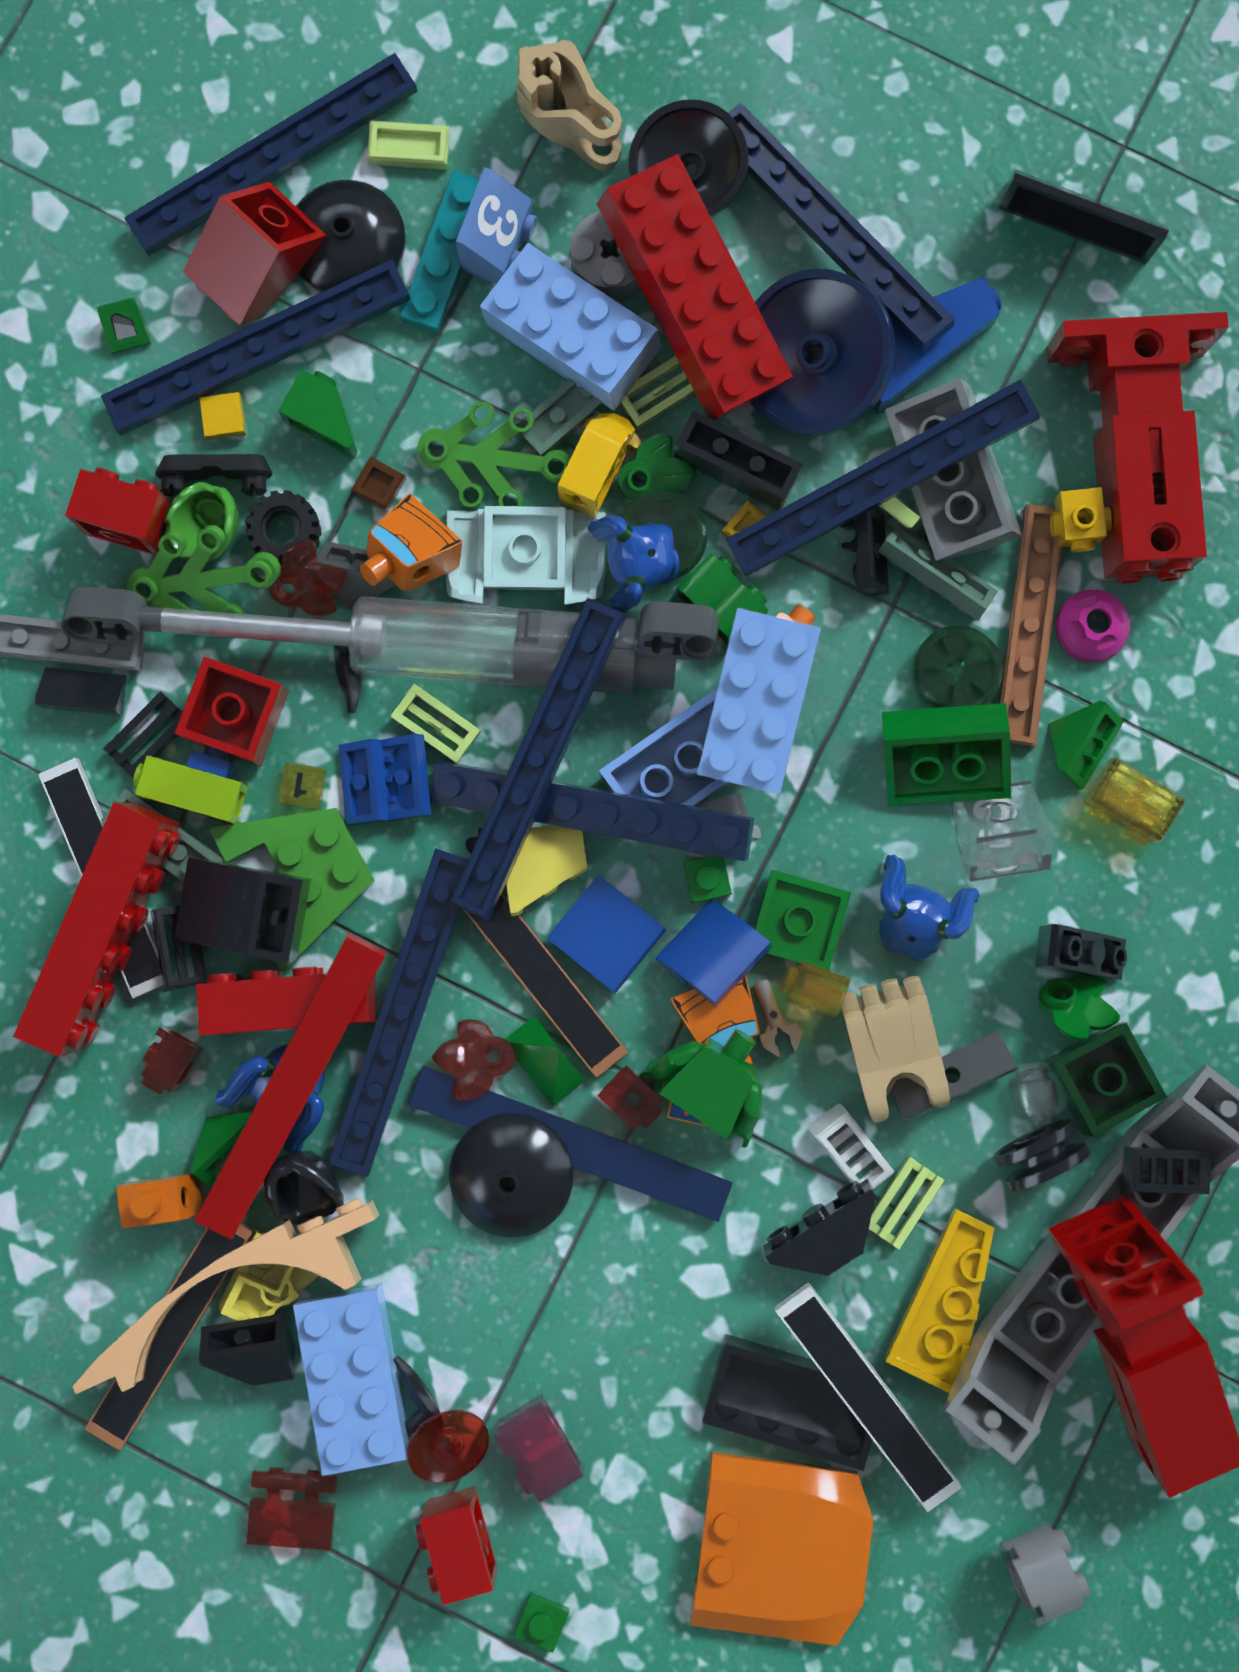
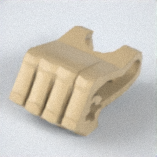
M561 40L556 43L520 48L517 62V102L520 106L521 114L533 129H536L538 133L550 141L573 150L590 166L599 171H605L617 165L622 153V143L619 137L622 130L620 112L595 87L575 44L568 40ZM563 98L567 110H562ZM603 117H607L611 120V127L607 124ZM594 144L599 147L610 145L612 151L607 156H600L593 151L592 145Z
M919 976L903 979V987H899L897 979L885 980L881 982L882 992L877 991L876 984L864 985L859 988L861 997H856L855 991L838 995L870 1118L874 1123L883 1122L888 1118L889 1106L886 1097L895 1082L901 1078H909L924 1087L929 1101L934 1107L942 1108L949 1106L950 1103L949 1087L928 1000Z

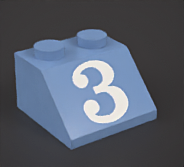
M486 167L483 168L458 234L456 245L462 272L497 284L519 255L524 238L531 239L536 227L537 216L533 215L531 198L492 169Z

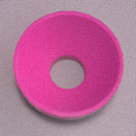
M1098 589L1078 592L1068 598L1059 609L1055 621V633L1062 649L1074 659L1086 663H1099L1115 656L1123 648L1130 632V618L1123 603L1109 592ZM1091 611H1101L1106 614L1109 620L1107 631L1095 633L1089 629L1087 616Z

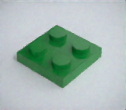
M771 870L754 928L771 942V949L766 954L829 972L851 892Z

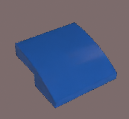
M414 733L383 740L367 739L339 745L346 825L380 823L431 815L423 734Z
M597 875L547 939L616 994L666 932V929L619 890Z
M711 899L657 955L656 960L686 986L689 984L716 1007L771 949V942L734 913Z

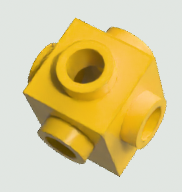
M1102 487L1061 491L1054 499L1055 512L1050 513V531L1052 537L1058 536L1059 547L1070 546L1071 552L1091 551L1096 549L1095 544H1099L1107 536L1106 531H1111V510L1109 507H1104Z

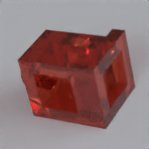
M159 1027L155 1035L162 1038L160 1043L154 1042L142 1060L146 1067L141 1074L143 1076L141 1083L154 1092L163 1094L165 1090L168 1092L179 1090L203 1047L169 1027Z
M627 1065L597 1095L633 1130L639 1124L646 1129L662 1112L657 1106L662 1101V1098ZM631 1091L637 1092L641 1097L640 1104L636 1107H629L625 1103V1096Z

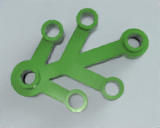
M476 402L471 406L469 414L449 430L434 428L426 431L418 441V456L427 467L443 469L458 489L460 502L466 507L480 505L484 499V491L480 485L471 483L457 460L474 463L499 497V506H506L504 503L505 496L508 493H513L518 497L517 506L522 507L524 504L523 495L520 491L510 486L496 466L542 472L548 481L559 483L571 458L568 453L562 450L550 451L545 456L499 450L501 446L518 433L527 432L533 427L535 418L529 409L523 407L514 409L507 422L475 446L458 444L478 426H487L494 420L495 411L493 407L487 402ZM480 406H485L489 411V417L484 422H479L475 417V411ZM519 412H525L529 416V423L524 428H520L515 424V416ZM434 441H440L444 446V452L439 457L432 455L430 452V446ZM555 458L560 459L564 464V469L560 474H553L549 469L550 461ZM469 487L475 488L479 494L478 500L474 503H470L465 499V491Z
M209 525L198 534V545L181 573L164 576L172 560L181 555L187 547L185 536L179 531L172 530L159 540V552L150 567H140L134 570L127 579L126 587L127 590L140 594L146 600L147 607L159 605L162 608L202 611L198 608L191 609L171 594L183 591L212 612L226 613L230 611L237 614H245L244 609L239 604L229 603L209 588L248 582L257 588H268L279 578L281 566L274 555L267 552H259L246 565L202 571L212 554L218 551L225 543L223 530L218 526ZM206 533L215 536L217 540L216 545H212L206 540ZM167 540H175L178 544V550L171 549ZM258 567L264 570L266 578L258 577L254 568ZM140 583L147 584L151 589V594L145 592Z

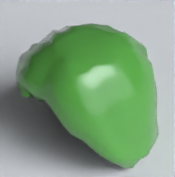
M197 482L186 487L173 499L164 522L167 524L166 533L172 530L179 531L187 540L185 551L178 557L183 560L191 557L198 545V534L209 525L218 526L223 530L225 543L218 551L212 554L208 561L219 558L227 549L238 529L239 511L237 510L234 498L225 487L212 486L206 482ZM206 533V540L210 544L216 545L217 540L215 536ZM168 539L169 547L173 550H178L177 542L173 539Z

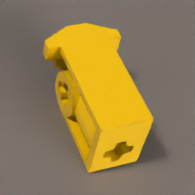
M599 413L596 417L586 419L584 432L558 483L559 503L596 519L628 451L631 450L636 453L638 446L642 443L629 419L616 413Z

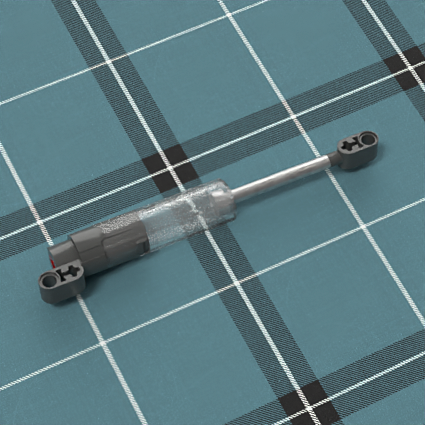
M85 586L77 587L70 593L61 621V629L69 638L77 641L119 645L132 644L139 638L140 631L345 646L349 647L350 667L359 675L546 689L580 613L360 596L354 603L351 622L147 607L146 600L134 591ZM651 602L646 604L641 610L640 619L626 618L594 692L632 694L633 687L673 690L676 659L701 661L707 660L716 654L719 622L717 612L709 606L673 602Z

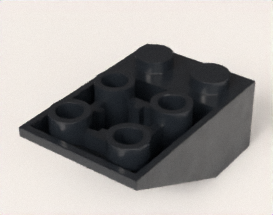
M188 857L174 939L249 957L283 963L296 961L311 878Z

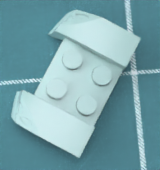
M485 506V509H478V511H447L446 526L463 541L460 566L446 573L447 593L450 597L485 604V589L565 590L564 605L586 601L587 597L596 599L603 594L606 542L597 541L588 531L591 521H596V519L581 512L566 510V507ZM599 512L596 519L606 516V512Z

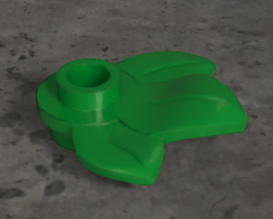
M665 434L656 435L643 441L637 448L634 460L625 463L617 475V484L621 493L631 500H640L647 512L656 516L676 514L678 506L674 494L688 488L697 476L696 469L687 461L671 457L672 437ZM635 472H640L644 476L645 481L642 487H636L632 483L631 478Z
M1079 975L1071 980L1053 978L1047 981L1039 991L1038 1003L1046 1013L1053 1016L1055 1027L1069 1038L1086 1041L1089 1038L1090 1029L1104 1030L1120 1021L1118 1012L1100 997L1107 985V981L1087 975Z

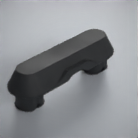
M259 454L165 455L156 469L155 475L161 479L160 491L169 497H173V492L177 496L186 488V480H206L210 476L242 479L241 491L245 495L253 496L255 490L257 496H262L267 492L266 480L272 477V470L265 457Z

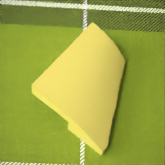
M554 825L531 828L506 883L511 917L519 916L523 913V908L543 895L548 897L557 891L561 883L566 880H573L588 870L581 830Z
M255 1229L249 1241L264 1234V1232ZM253 1264L236 1267L218 1303L220 1314L237 1321L274 1315L280 1307L289 1305L300 1296L299 1292L320 1275L301 1268L281 1264Z

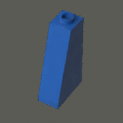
M985 277L933 297L955 321L953 328L923 352L891 320L896 344L895 361L889 383L883 395L874 406L876 414L884 412L885 409L896 403L994 325L1000 314L1001 302L997 291L993 287L989 288Z

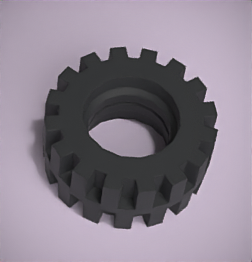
M275 490L270 492L271 496L265 497L262 495L258 498L260 502L257 505H251L249 508L251 514L246 516L245 520L247 525L245 530L246 537L256 553L267 552L274 555L283 568H290L291 564H296V566L303 564L302 560L306 557L310 559L314 555L312 551L314 548H318L320 544L319 535H321V527L315 510L304 497L299 494L294 495L291 491L284 490L283 493H278ZM280 514L293 515L300 523V532L297 538L286 545L273 543L267 535L269 522Z

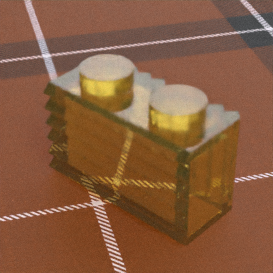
M1114 757L1105 763L1083 803L1091 808L1089 811L1091 816L1105 824H1111L1112 821L1118 823L1126 829L1124 832L1126 837L1140 845L1146 846L1147 843L1155 844L1163 840L1186 799Z
M802 961L796 963L794 968L786 969L779 991L785 993L783 997L785 1003L792 1002L793 1006H800L801 1009L807 1008L809 1012L815 1011L816 1015L823 1014L824 1017H835L839 1014L851 979Z

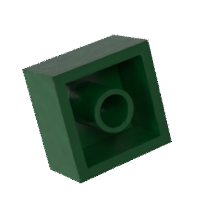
M1118 1022L1110 1028L1099 1030L1090 1035L1088 1040L1079 1041L1043 1061L1083 1135L1095 1137L1167 1097L1126 1022Z

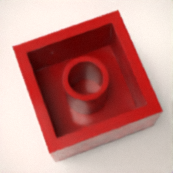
M96 467L94 473L80 469L65 516L87 536L156 556L159 552V540L166 534L167 524L164 520L171 506L167 501L168 498L158 492L159 487L140 479H135L134 484L120 481L118 474L103 468Z
M204 656L175 734L185 741L228 754L230 757L261 767L289 691L281 683Z
M476 1486L427 1499L423 1512L419 1515L420 1524H417L415 1529L421 1551L428 1550L431 1566L427 1567V1577L432 1593L439 1592L442 1605H447L493 1591L498 1567Z

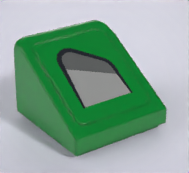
M128 298L97 307L98 316L112 354L151 344L142 307L136 298Z

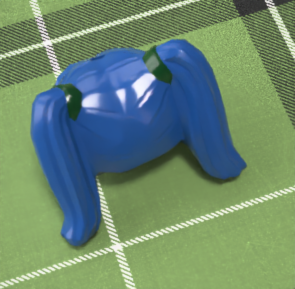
M616 515L604 516L601 519H596V521H591L588 531L592 534L593 538L600 542H608L607 561L611 574L620 587V590L609 599V605L612 609L627 614L630 612V609L639 604L642 592L662 584L667 585L678 575L680 568L677 551L673 549L672 530L666 524L651 522L643 526L629 527L623 518ZM649 550L653 551V557L648 556Z
M895 854L887 855L884 863L886 873L880 892L881 903L886 909L883 919L880 921V938L884 946L891 952L896 954L905 953L916 961L925 960L931 954L937 952L940 943L944 939H958L969 930L973 919L974 903L978 902L979 891L976 888H963L955 895L952 902H948L935 890L921 885L907 884L906 868L903 859Z
M288 1044L272 1050L267 1058L254 1056L242 1063L234 1072L226 1089L217 1092L215 1102L220 1106L232 1107L240 1103L247 1095H251L255 1103H257ZM325 1069L284 1143V1150L289 1153L303 1149L304 1141L312 1134L321 1120L324 1106L318 1093L322 1091L324 1085Z

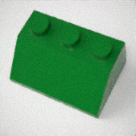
M1006 703L882 712L888 806L1011 798L1010 727Z

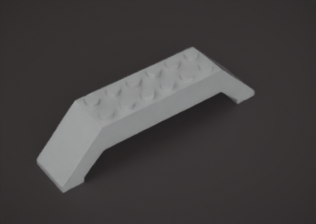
M1203 1065L1127 1130L1057 1224L1126 1194L1166 1241L1201 1194L1137 1192L1122 1189L1124 1146L1211 1151L1210 1182H1212L1239 1159V1089L1211 1067ZM1143 1157L1142 1181H1148L1149 1158ZM1159 1158L1158 1182H1164L1165 1158ZM1181 1159L1174 1160V1183H1181ZM1190 1159V1184H1198V1160ZM1050 1233L980 1323L944 1405V1409L1014 1466L1041 1431L1039 1429L1057 1384L1094 1337L1093 1331L1102 1326L1099 1317L1079 1292L1070 1265L1053 1243Z

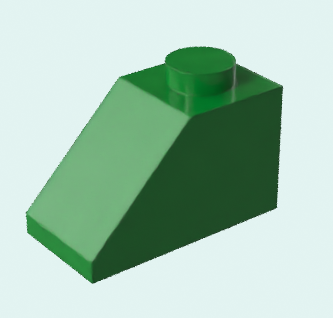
M301 369L278 410L284 423L355 459L358 451L343 400L337 387H335L337 383L322 372L315 371L314 375Z

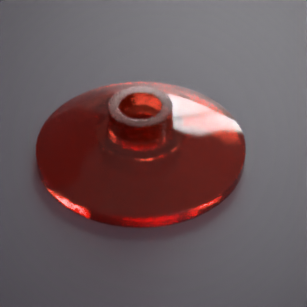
M450 1410L430 1417L415 1430L409 1440L407 1460L411 1470L419 1478L433 1483L450 1482L467 1475L479 1465L488 1450L489 1433L487 1427L480 1417L465 1410Z

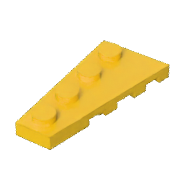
M956 1208L953 1209L884 1357L885 1362L950 1393L970 1348L974 1323L977 1321L980 1306L978 1302L982 1282L985 1280L994 1227Z

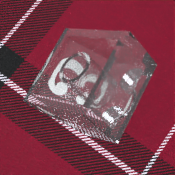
M1031 781L1012 783L1011 798L951 802L960 857L970 882L1051 869L1052 830Z

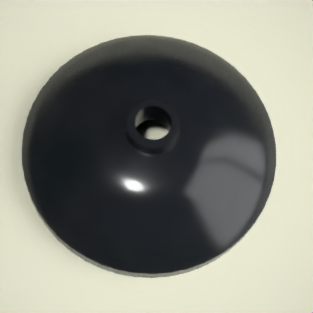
M702 100L675 101L653 112L637 130L629 152L630 177L678 154L685 168L691 164L699 167L694 175L689 176L710 217L728 207L742 189L749 165L747 143L738 123L721 107Z
M335 180L314 188L296 205L304 215L327 235L323 243L298 273L314 289L323 292L390 260H393L397 269L400 266L406 246L404 223L394 202L380 189L357 180ZM346 223L349 225V229L346 232L336 231L339 224Z
M513 1113L488 1117L470 1128L457 1144L449 1168L451 1192L463 1215L478 1228L501 1237L528 1236L543 1230L554 1222L562 1213L569 1200L574 1178L569 1151L559 1135L538 1119ZM503 1177L512 1178L515 1181V1187L512 1189L504 1188L501 1184V1179Z

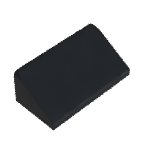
M45 667L36 694L35 704L41 708L122 716L127 676Z

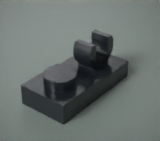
M871 509L858 516L856 520L853 519L841 526L845 530L855 529L856 531L855 538L851 542H844L841 545L845 550L856 552V563L853 565L852 572L858 590L872 596L889 594L887 558L878 552L886 540L885 515Z

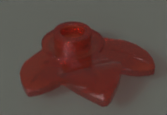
M313 540L301 541L284 552L280 576L269 587V591L273 599L281 605L298 606L301 610L312 616H326L337 611L336 603L331 596L342 587L347 571L335 566L316 563L317 548ZM282 585H292L295 588V592L284 590Z
M472 1019L459 1021L457 1025L459 1039H452L443 1043L432 1055V1060L438 1067L450 1074L456 1075L452 1091V1097L456 1100H470L486 1094L494 1078L506 1075L512 1069L515 1062V1052L511 1044L504 1038L494 1037L487 1024ZM493 1050L501 1052V1056L496 1062L487 1061L489 1052Z

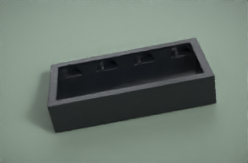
M1016 169L1008 182L998 208L1143 264L1148 263L1169 232L1168 226Z
M725 1334L706 1401L702 1423L864 1471L873 1440L812 1359Z

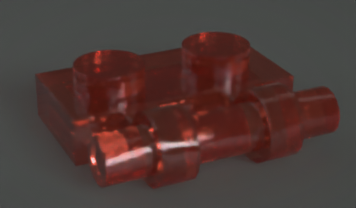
M270 1467L269 1471L253 1470L251 1487L266 1488L267 1498L253 1497L250 1501L246 1544L331 1550L333 1546L336 1503L319 1501L320 1492L336 1493L337 1476H322L320 1470H308L307 1474L286 1473L284 1468ZM283 1490L305 1491V1501L283 1500Z

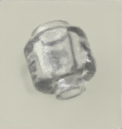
M1030 1062L1019 1066L1015 1070V1075L1008 1082L1016 1116L1023 1121H1031L1034 1126H1047L1057 1120L1056 1116L1067 1107L1066 1095L1059 1078L1045 1062Z

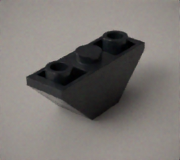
M1061 924L1039 926L1035 968L1122 980L1123 968L1127 962L1126 939Z
M866 1179L861 1183H858V1181L848 1183L837 1192L838 1198L825 1206L822 1203L812 1206L802 1215L803 1220L791 1228L782 1226L772 1232L766 1239L768 1242L763 1245L765 1258L769 1264L829 1276L863 1254L876 1197L869 1180Z

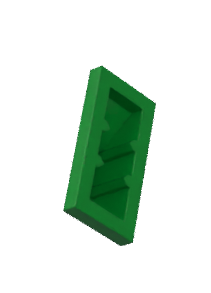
M1095 702L1049 723L1058 769L1077 788L1082 790L1124 723L1106 702Z
M535 1016L502 1041L552 1106L585 1081Z
M252 1111L206 1117L190 1171L210 1188L214 1184Z

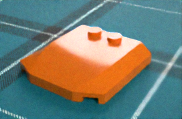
M712 1451L697 1578H695L690 1626L837 1646L863 1607L874 1520L858 1473L854 1470Z

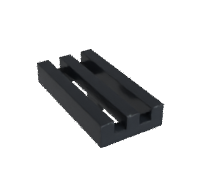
M160 691L103 750L134 778L138 765L145 763L147 755L156 758L177 737L175 731L183 712ZM164 705L166 709L120 753L118 750ZM173 715L178 719L133 765L128 761Z
M180 905L156 908L150 911L164 992L173 991L174 989H186L196 986V984L207 983L201 945L189 942L195 977L189 978L183 943L181 940L174 939ZM164 916H168L178 980L173 979L163 922Z

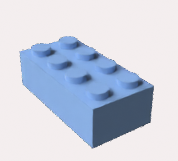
M529 243L526 244L480 305L488 327L567 380L570 378L576 383V386L579 388L581 386L587 390L594 398L597 397L613 411H615L661 349L659 332L656 327Z
M737 608L697 772L698 775L776 794L781 793L821 631L820 627Z
M718 688L600 769L599 777L608 790L697 807L729 785L731 782L697 774Z
M382 1283L302 1298L297 1301L293 1308L322 1476L407 1460L411 1451L408 1428L405 1424L406 1417L398 1371L393 1360L395 1354Z

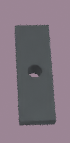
M999 1031L942 1057L945 1074L954 1073L959 1077V1080L955 1083L947 1082L950 1102L1017 1070V1065ZM909 1078L898 1079L890 1090V1094L905 1123L938 1108L930 1103L926 1089Z

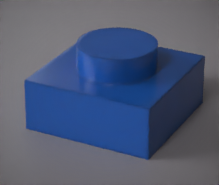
M208 747L205 748L204 754L191 750L187 762V767L234 780L238 769L236 765L228 761V754Z

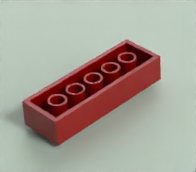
M676 154L608 187L596 205L707 417L716 421L778 389L789 381L793 375L679 155Z
M113 802L13 1035L14 1038L57 1057L82 1050L85 1046L89 1047L93 1043L100 1028V1024L96 1020L101 1008L108 1007L116 991V986L112 984L118 969L122 971L131 957L132 948L127 945L133 932L138 933L143 928L149 913L145 906L150 894L155 895L164 880L165 872L161 871L163 862L167 855L171 857L175 853L180 843L181 834L177 832L181 825L180 822L136 803Z

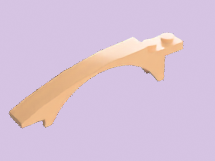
M360 1198L352 1200L336 1208L339 1216L323 1222L321 1215L298 1225L300 1233L297 1235L291 1221L288 1220L223 1255L153 1305L106 1349L72 1386L75 1394L113 1377L116 1378L121 1392L134 1387L137 1382L142 1381L151 1344L168 1312L193 1286L214 1274L244 1265L281 1264L313 1272L330 1280L344 1290L357 1285L362 1278L343 1234L367 1224L379 1216L373 1200L363 1205Z

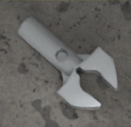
M762 979L754 984V988L767 1021L765 1032L758 1035L762 1047L769 1053L781 1057L779 1049L775 1044L777 1028H779L781 1032L788 1035L792 1051L795 1052L802 1036L798 1021L790 1023L782 1018L769 980Z

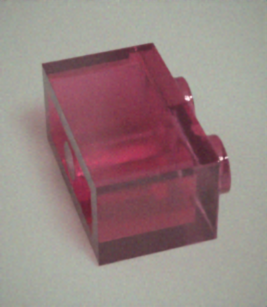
M543 1394L499 1419L497 1425L499 1433L495 1435L496 1442L506 1458L512 1455L520 1468L516 1472V1476L527 1495L534 1493L540 1503L583 1477L584 1466Z

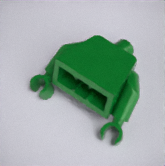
M735 1029L724 1046L710 1037L703 1043L697 1041L688 1042L667 1051L658 1060L650 1061L640 1073L639 1077L641 1079L645 1075L655 1079L656 1084L652 1088L653 1091L657 1092L662 1087L660 1094L710 1127L726 1140H729L731 1135H738L744 1140L742 1147L746 1148L748 1146L754 1128L761 1116L762 1087L755 1079L757 1069L745 1061L756 1045L755 1040L749 1035Z

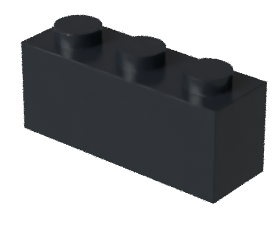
M695 410L692 411L675 444L674 457L687 461L697 471L776 510L784 507L803 466L802 463Z

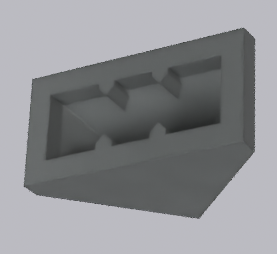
M325 541L315 561V570L350 610L357 608L395 585L388 577L375 586L370 585L363 578L360 572V565L369 560L367 550Z

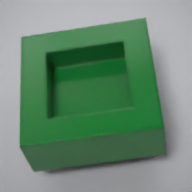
M713 856L683 863L691 904L732 895L724 857Z
M530 1592L514 1637L553 1653L568 1617L569 1607Z

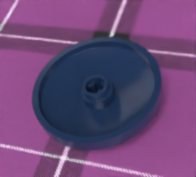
M808 269L790 274L771 285L755 301V304L793 377L778 389L751 402L753 408L771 424L789 432L809 436L832 434L853 425L863 418L883 395L891 378L895 361L896 344L892 322L878 296L855 278L830 269Z

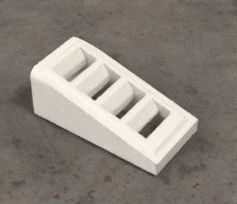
M840 1103L809 1126V1131L850 1182L858 1181V1183H861L868 1179L873 1189H875L895 1173ZM853 1134L856 1136L853 1141L839 1152L835 1150L836 1147ZM865 1147L867 1151L848 1166L845 1163ZM875 1160L878 1165L861 1179H858L856 1174Z

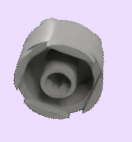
M600 210L584 218L574 230L570 242L571 271L615 301L624 302L632 299L641 289Z
M1044 1524L1000 1543L1001 1551L1010 1550L1012 1558L1006 1560L1005 1564L1024 1608L1031 1606L1037 1613V1616L1030 1618L1035 1627L1085 1607L1084 1599L1090 1597L1091 1592L1080 1570L1075 1572L1072 1569L1067 1555L1072 1554V1549L1062 1528L1053 1530L1049 1524Z

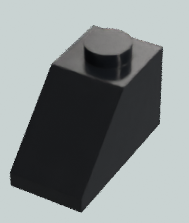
M285 1313L201 1327L200 1365L251 1386L294 1379L295 1345Z

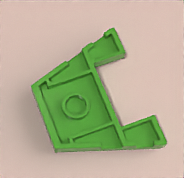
M337 808L217 826L210 829L226 863H231L266 845L279 873L311 878L298 958L375 882ZM276 961V963L280 971L284 972L288 970L295 963V961L290 963Z

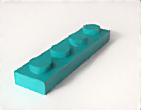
M453 170L408 291L411 300L404 303L401 310V321L439 334L461 274L456 240L479 178Z

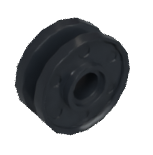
M1073 1118L1061 1119L1033 1130L1005 1145L993 1155L998 1166H1008L1016 1163L1020 1166L1006 1179L1010 1190L1018 1191L1038 1185L1068 1171L1089 1157L1091 1152L1086 1143L1079 1142L1069 1145L1064 1143L1078 1129Z

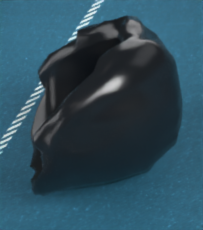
M311 1150L294 1151L279 1157L273 1163L263 1181L265 1199L277 1221L284 1220L286 1222L290 1220L292 1224L299 1225L320 1215L321 1217H327L344 1203V1196L330 1165L324 1158Z

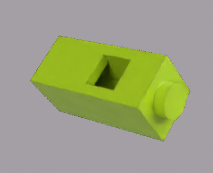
M148 755L146 756L145 763L138 765L133 778V786L137 787L135 795L143 799L229 824L238 823L249 788L239 781Z

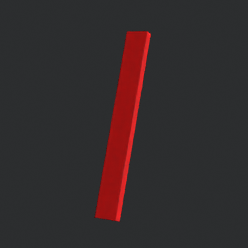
M350 933L347 934L197 1213L194 1222L231 1240L233 1239L387 952Z

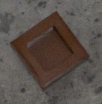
M370 456L351 489V493L388 513L407 478L401 472Z

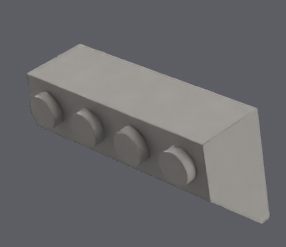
M958 378L885 409L896 445L898 446L977 402L971 386L963 379ZM991 445L911 488L937 562L985 551L1022 536Z

